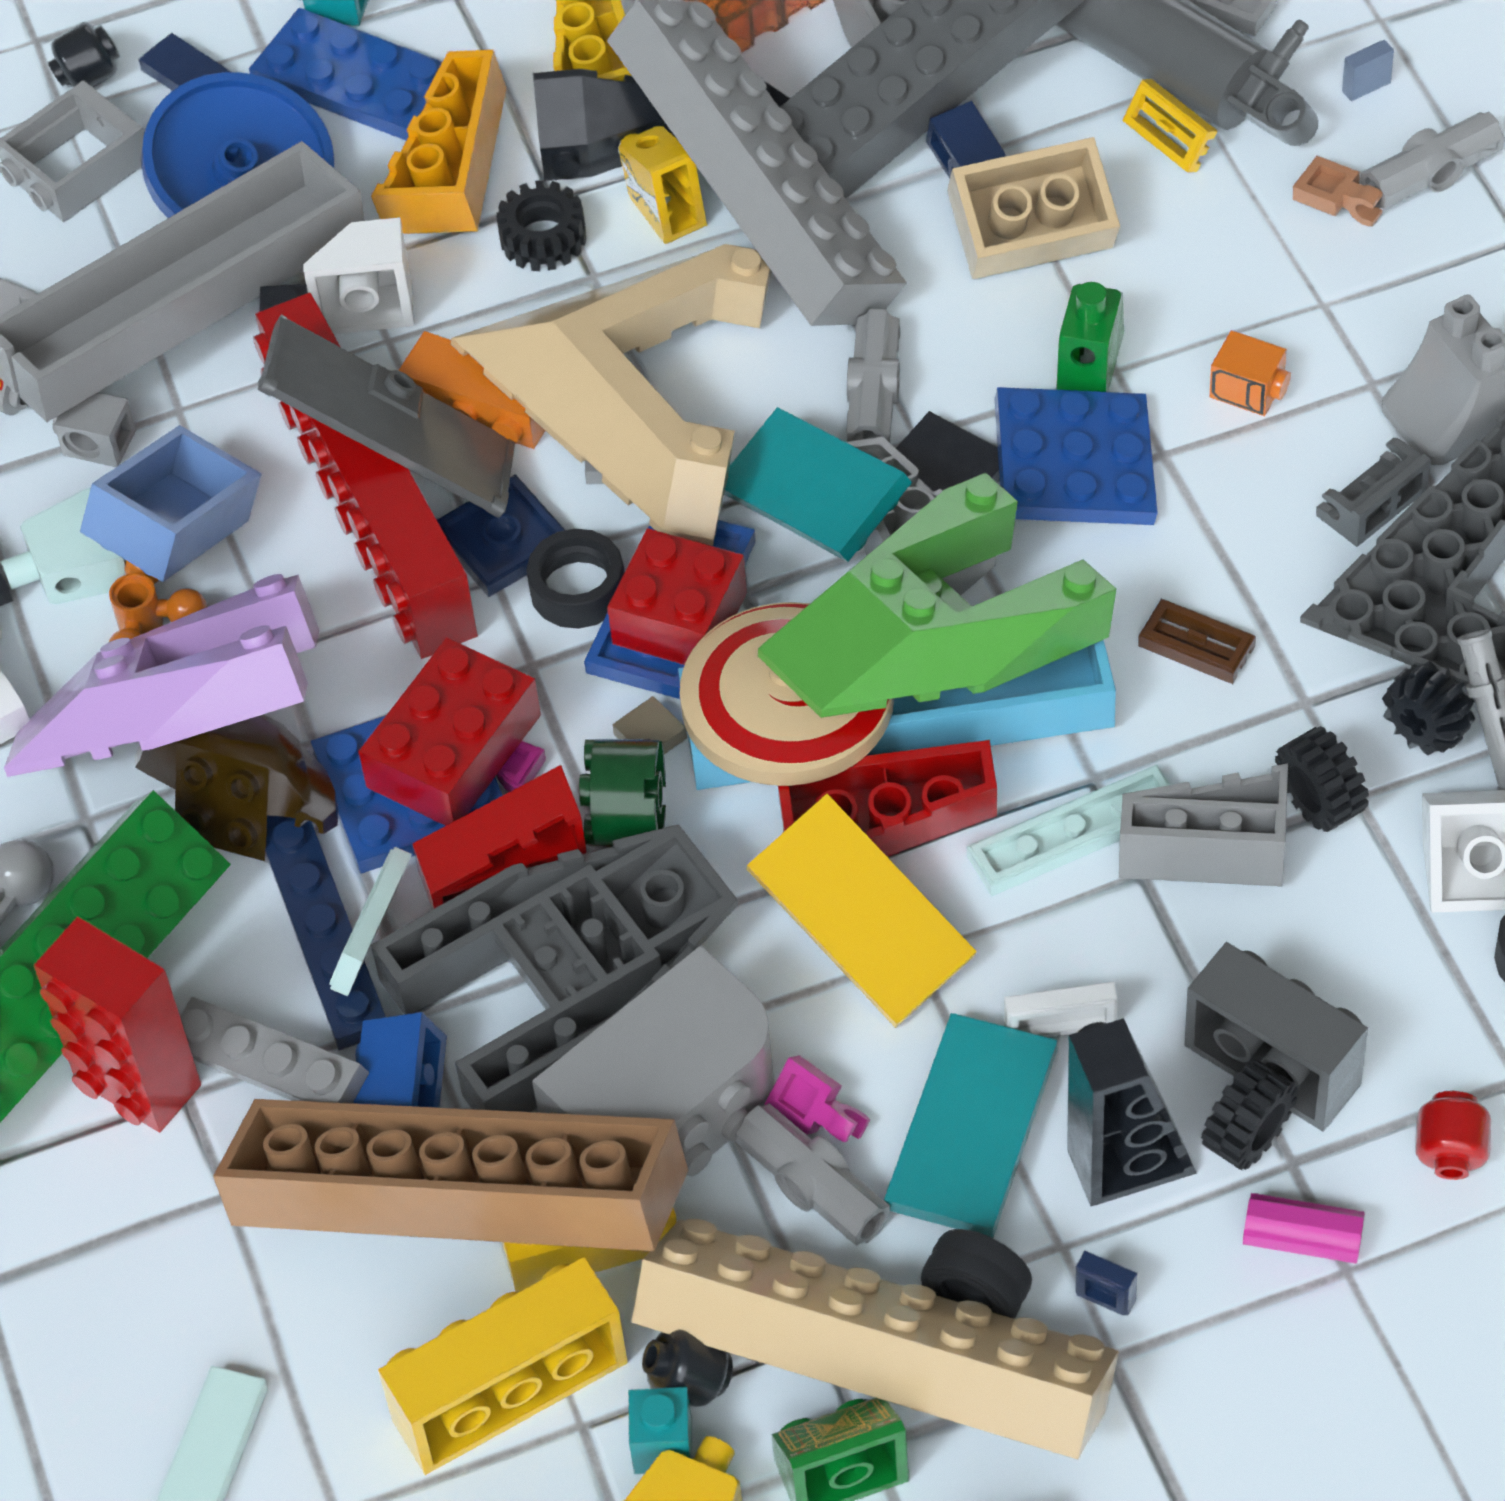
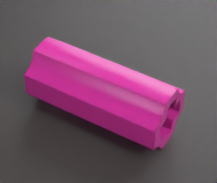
M1251 1193L1246 1213L1243 1245L1357 1264L1365 1212Z

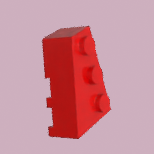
M561 765L412 843L418 873L432 910L512 865L523 863L526 868L557 861V854L576 849L581 854L587 853L581 814Z

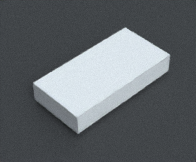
M1107 982L1004 997V1026L1044 1037H1055L1077 1033L1084 1026L1094 1022L1109 1023L1116 1021L1118 998L1115 983Z

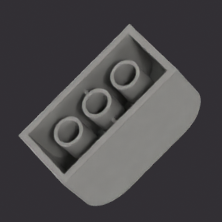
M700 945L532 1080L538 1113L674 1119L689 1170L687 1175L695 1176L708 1165L716 1151L728 1141H736L735 1133L741 1127L744 1117L756 1106H765V1102L774 1086L769 1023L766 1010L760 999Z

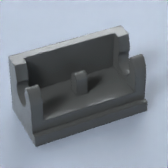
M1392 438L1385 444L1391 452H1384L1378 462L1343 490L1338 492L1334 489H1328L1324 492L1322 497L1327 503L1323 501L1316 507V516L1356 547L1408 507L1428 488L1431 458L1424 453L1421 455L1398 438Z

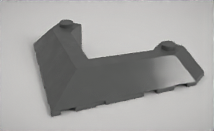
M1505 411L1496 419V426L1481 441L1476 439L1451 464V471L1436 486L1431 484L1376 539L1374 548L1367 555L1362 553L1334 582V589L1318 605L1313 603L1300 616V623L1411 666L1414 664L1417 666L1423 665L1430 661L1436 666L1438 671L1449 668L1451 678L1456 682H1465L1464 687L1470 681L1457 638L1474 631L1489 629L1492 631V640L1501 674H1505V611L1502 610L1498 615L1474 603L1475 597L1505 559Z

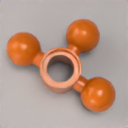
M125 560L126 575L118 578L109 590L110 602L119 629L111 636L109 642L120 638L132 639L163 626V617H168L173 622L207 608V602L201 593L190 588L177 590L169 599H158L154 584L159 580L144 573L140 568Z

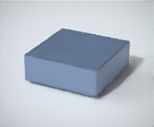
M1385 39L1345 57L1342 92L1351 102L1391 83L1394 49Z

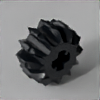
M1430 661L1419 666L1414 664L1409 669L1405 668L1394 678L1395 681L1387 688V692L1382 697L1387 707L1383 717L1394 723L1396 727L1393 734H1401L1406 738L1409 749L1419 746L1427 756L1435 751L1444 753L1449 748H1454L1463 739V735L1471 728V724L1476 719L1470 710L1475 700L1469 698L1462 691L1465 682L1454 681L1451 678L1449 668L1438 671L1436 666Z

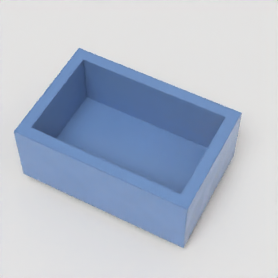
M179 425L92 483L80 532L99 543L104 549L114 552L137 566L144 573L164 582L249 521L262 474Z

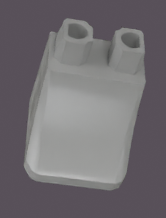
M1468 294L1446 303L1444 314L1429 322L1423 341L1412 361L1382 398V413L1410 447L1421 455L1424 453L1431 458L1430 465H1444L1457 459L1476 439L1481 441L1496 426V419L1505 411V334L1499 328H1493L1480 313V305Z

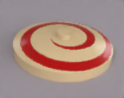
M772 603L737 613L711 629L697 643L685 663L680 680V701L683 721L690 739L709 761L738 778L766 785L792 786L808 784L832 777L847 770L864 758L877 745L889 725L893 712L894 698L887 699L886 708L820 718L758 657V648L810 603Z

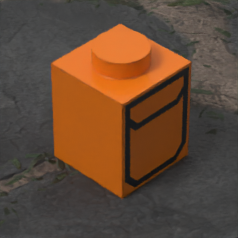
M1231 330L1211 364L1209 397L1265 417L1274 399H1283L1290 383L1291 372L1285 370L1287 349Z

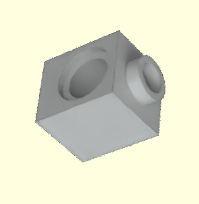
M99 392L54 418L52 424L53 432L57 434L63 456L113 467L120 465L136 432L128 399Z

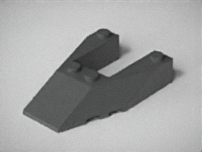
M679 824L613 840V847L581 854L576 849L557 854V861L526 868L523 863L512 865L371 944L379 980L404 1015L418 1012L507 960H510L546 1009L455 1062L462 1096L471 1109L533 1112L536 1110L537 1103L532 1080L702 945L738 906V899Z

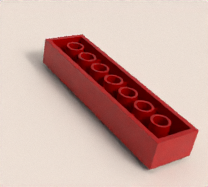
M311 292L255 313L260 334L253 336V341L263 364H265L272 331L281 315L341 347ZM282 401L279 402V409L289 430L297 428L300 436L297 437V442L306 463L309 465L315 462L319 468V471L315 473L324 497L327 500L334 497L338 504L334 509L344 534L354 533L357 542H354V549L364 571L373 569L377 578L373 579V583L384 607L393 606L396 612L393 615V621L402 642L406 644L412 641L422 660L432 656L446 637L460 644L478 637L467 574L409 469Z

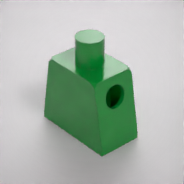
M1091 281L1083 284L1078 283L1072 287L1059 335L1056 390L1109 391L1124 335L1123 293L1121 291L1105 288L1102 284ZM1084 347L1094 353L1095 360L1093 362H1080V355L1084 356Z

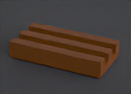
M1162 598L1138 637V647L1230 684L1235 682L1239 668L1242 669L1244 667L1247 654L1252 653L1256 643V636ZM1164 619L1166 621H1169L1171 623H1174L1189 630L1188 632H1186L1184 630L1162 622V620ZM1207 637L1224 643L1226 645H1229L1231 647H1234L1236 649L1234 651L1219 644H1216L1214 642H1211L1207 640Z

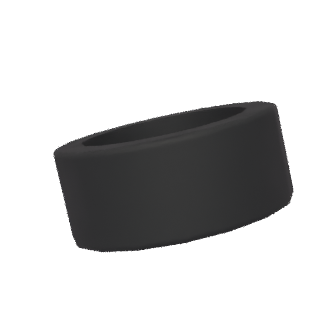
M576 528L556 532L542 540L530 554L526 569L530 596L536 611L543 619L559 627L576 629L594 626L604 621L608 612L607 607L625 573L620 550L608 537L593 530ZM577 562L596 565L604 569L607 575L601 585L589 592L577 595L561 594L549 588L546 582L555 570L564 565Z

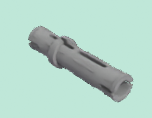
M1485 629L1462 635L1457 638V642L1460 645L1470 681L1465 686L1469 698L1475 699L1485 742L1498 784L1497 789L1505 790V674H1501L1492 640V631Z

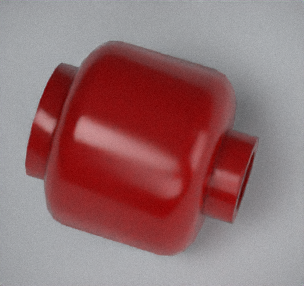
M1443 1091L1433 1095L1432 1100L1420 1107L1416 1120L1415 1153L1422 1164L1434 1169L1436 1176L1447 1180L1464 1179L1469 1176V1171L1476 1170L1487 1163L1491 1146V1115L1483 1105L1478 1103L1475 1096L1462 1091Z

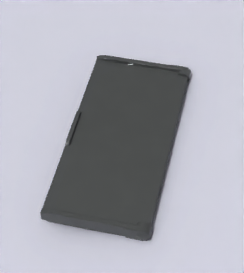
M283 315L279 317L272 331L257 390L268 396H273L459 495L497 518H500L506 512L515 448L513 440L506 439L486 425L424 393L422 387L416 385L407 374L397 370L390 371L379 364L372 365L292 322Z

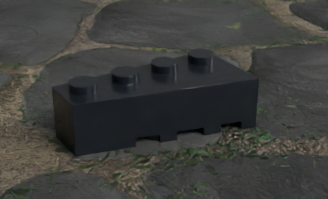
M1124 1018L1109 1023L1094 1022L1084 1026L1077 1033L1069 1035L1067 1152L1091 1207L1197 1174L1173 1117Z

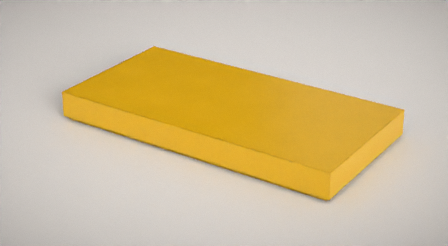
M828 794L822 797L747 864L746 870L895 1028L976 956L977 951Z

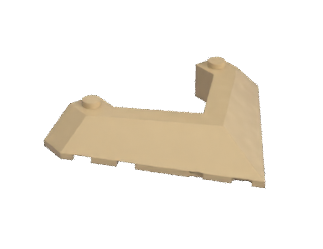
M723 244L698 255L452 337L451 346L462 356L471 355L484 367L483 375L511 400L516 399L525 407V413L579 462L582 463L586 460L602 474V482L628 506L634 503L650 518L649 525L654 530L713 546L729 474L735 430L684 421L623 353L634 348L638 353L670 339L672 331L691 322L695 327L709 320H716L760 328L772 271L756 249Z

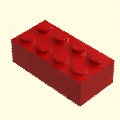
M77 916L34 964L42 987L40 994L49 1006L53 1017L51 1024L58 1032L63 1045L61 1052L69 1061L73 1072L72 1082L86 1096L92 1099H97L101 1096L114 1104L116 1111L131 1124L139 1126L143 1122L161 1133L202 1085L166 971L161 966Z

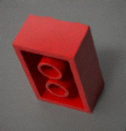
M446 637L358 751L366 788L445 826L467 815L541 716L535 678Z

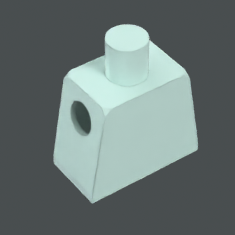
M91 487L22 523L20 529L27 552L0 561L11 590L40 580L49 603L56 605L109 593L111 585L118 578L126 575L125 563L122 557L104 549L99 543L80 532Z

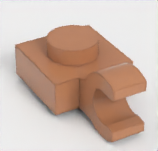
M1317 155L1293 185V200L1335 217L1343 207L1349 211L1350 215L1357 222L1365 226H1373L1382 215V209L1375 207V205L1382 198L1383 192L1373 186L1359 184V171Z

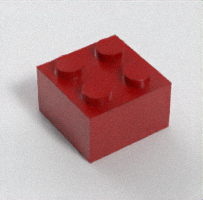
M647 528L607 607L612 644L685 665L694 647L711 629L738 613L747 594L744 555Z

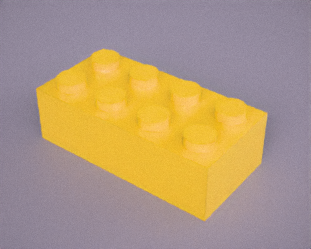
M582 1257L570 1265L560 1264L553 1267L540 1281L520 1292L514 1291L500 1296L492 1303L489 1309L473 1318L458 1320L449 1324L440 1332L438 1337L418 1348H407L399 1351L390 1358L385 1366L379 1368L378 1372L392 1422L424 1475H427L624 1366L628 1361L619 1310L585 1257Z

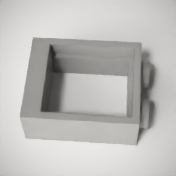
M83 80L0 138V173L12 187L19 185L25 190L40 210H49L62 222H65L141 168L144 129ZM84 129L107 146L57 182H54L34 165Z

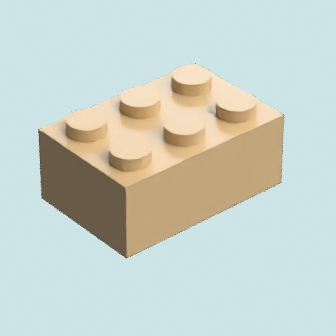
M1094 137L952 168L947 192L972 280L1113 248L1120 229V223Z

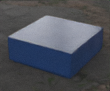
M1084 1250L1076 1265L1075 1293L1081 1298L1120 1315L1128 1316L1136 1301L1137 1273Z

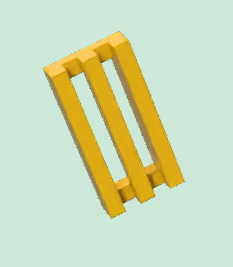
M1153 79L1141 80L1122 119L1124 123L1187 173L1198 172L1202 164L1198 159L1200 156L1207 154L1210 147L1206 143L1209 139H1214L1218 130ZM1140 109L1153 118L1162 129L1172 133L1189 147L1188 151L1186 152L1138 114Z

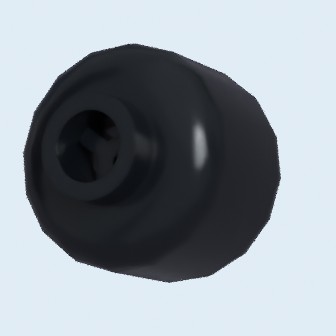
M82 22L52 41L51 51L54 59L49 61L48 65L62 87L69 82L74 87L83 80L91 87H95L116 73L117 64L115 60L120 58L121 55L102 25L95 28L88 22Z
M681 1329L670 1334L660 1332L656 1339L651 1340L643 1353L642 1368L647 1374L650 1389L687 1387L690 1406L699 1407L706 1406L717 1396L725 1392L732 1378L733 1360L728 1352L706 1346L689 1332Z

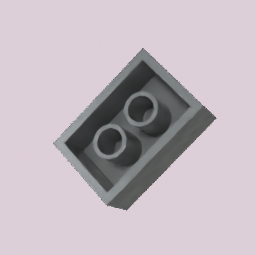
M1226 941L1188 986L1184 1046L1232 1076H1235L1239 1071L1243 1072L1245 1065L1249 1062L1253 1063L1254 1060L1263 1062L1297 1084L1296 1087L1299 1089L1295 1096L1297 1101L1289 1111L1322 1132L1325 1131L1361 1086L1368 1027L1363 1025L1360 1019L1351 1011L1341 1007L1335 1008L1317 997L1300 980L1288 979L1271 969L1254 952L1242 951Z

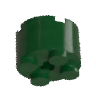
M586 739L584 743V766L586 771H590V774H580L579 778L580 805L589 806L590 814H585L584 817L586 846H613V840L665 828L666 805H662L663 787H666V770L662 741L650 739Z

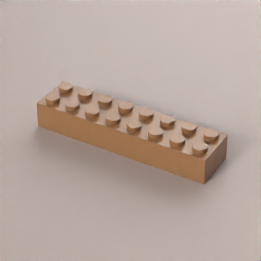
M254 1099L217 1167L213 1178L231 1226L655 1251L689 1170L674 1119Z

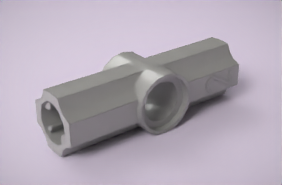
M1489 111L1486 113L1479 112L1440 133H1437L1432 128H1426L1415 133L1405 143L1402 152L1361 172L1360 184L1373 186L1383 192L1382 198L1375 205V207L1383 209L1427 187L1432 192L1439 193L1453 186L1459 180L1465 168L1504 149L1505 136L1501 131L1499 121Z
M869 309L866 314L857 317L854 358L849 357L847 368V402H849L846 427L847 441L884 437L890 442L893 404H898L900 387V360L897 359L900 321L898 317L889 314L886 309Z
M771 1104L762 1107L758 1105L744 1117L741 1127L735 1133L736 1143L774 1175L780 1190L796 1207L805 1212L813 1208L856 1246L860 1243H868L881 1231L883 1224L890 1216V1205L850 1172L845 1158L830 1142L819 1136L812 1140Z

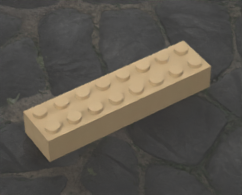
M679 1219L658 1242L655 1251H650L642 1261L631 1323L667 1334L683 1329L709 1347L1077 1460L1105 1415L1119 1350L1104 1346L1101 1340L1093 1336L1084 1334L1069 1336L1049 1330L1043 1322L1026 1317L1013 1319L993 1313L988 1306L979 1302H956L936 1296L932 1289L923 1285H899L881 1279L879 1274L866 1268L846 1269L826 1263V1260L816 1253L808 1251L793 1253L773 1247L768 1240L759 1236H736L719 1231L713 1223L702 1219Z

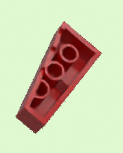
M990 740L868 755L847 770L832 777L808 784L777 786L783 832L822 797L828 794L887 857L997 817V783Z

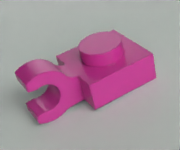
M800 1055L788 1058L765 1102V1105L771 1104L805 1134L816 1133L822 1126L832 1136L844 1143L848 1142L851 1135L860 1139L871 1120L860 1110L836 1101L835 1098L842 1085Z

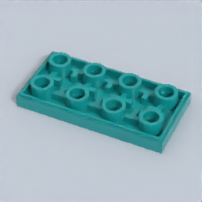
M777 407L731 463L724 495L849 562L855 553L864 547L868 537L887 513L896 507L900 497L911 485L912 481L904 472Z
M955 1013L950 1014L884 1201L890 1205L891 1212L954 1229L976 1231L994 1238L1058 1051V1040Z

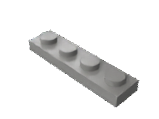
M191 996L180 1015L195 1061L292 1101L353 1103L369 1075V1072L357 1062Z

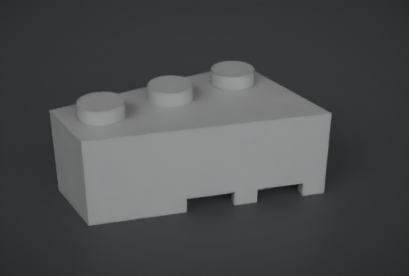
M1288 763L1272 766L1271 774L1241 779L1238 772L1222 775V783L1191 789L1190 783L1184 782L1123 794L1120 825L1119 878L1282 887L1286 843Z

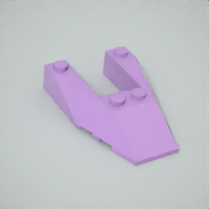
M282 574L265 577L257 581L253 585V589L132 639L120 638L102 646L100 652L91 658L17 733L4 765L7 777L65 766V759L89 751L94 760L109 758L113 756V747L138 741L142 751L154 749L304 702L308 682L297 653L316 647L319 627L299 575L297 574L285 579Z

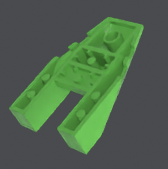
M984 473L943 490L758 648V657L820 718L886 708L887 699L913 696L918 702L940 699V692L944 690L967 687L973 694L982 693L1108 638L1117 588L1082 559L971 606L942 578L1011 550L1018 503L1012 495L987 473Z

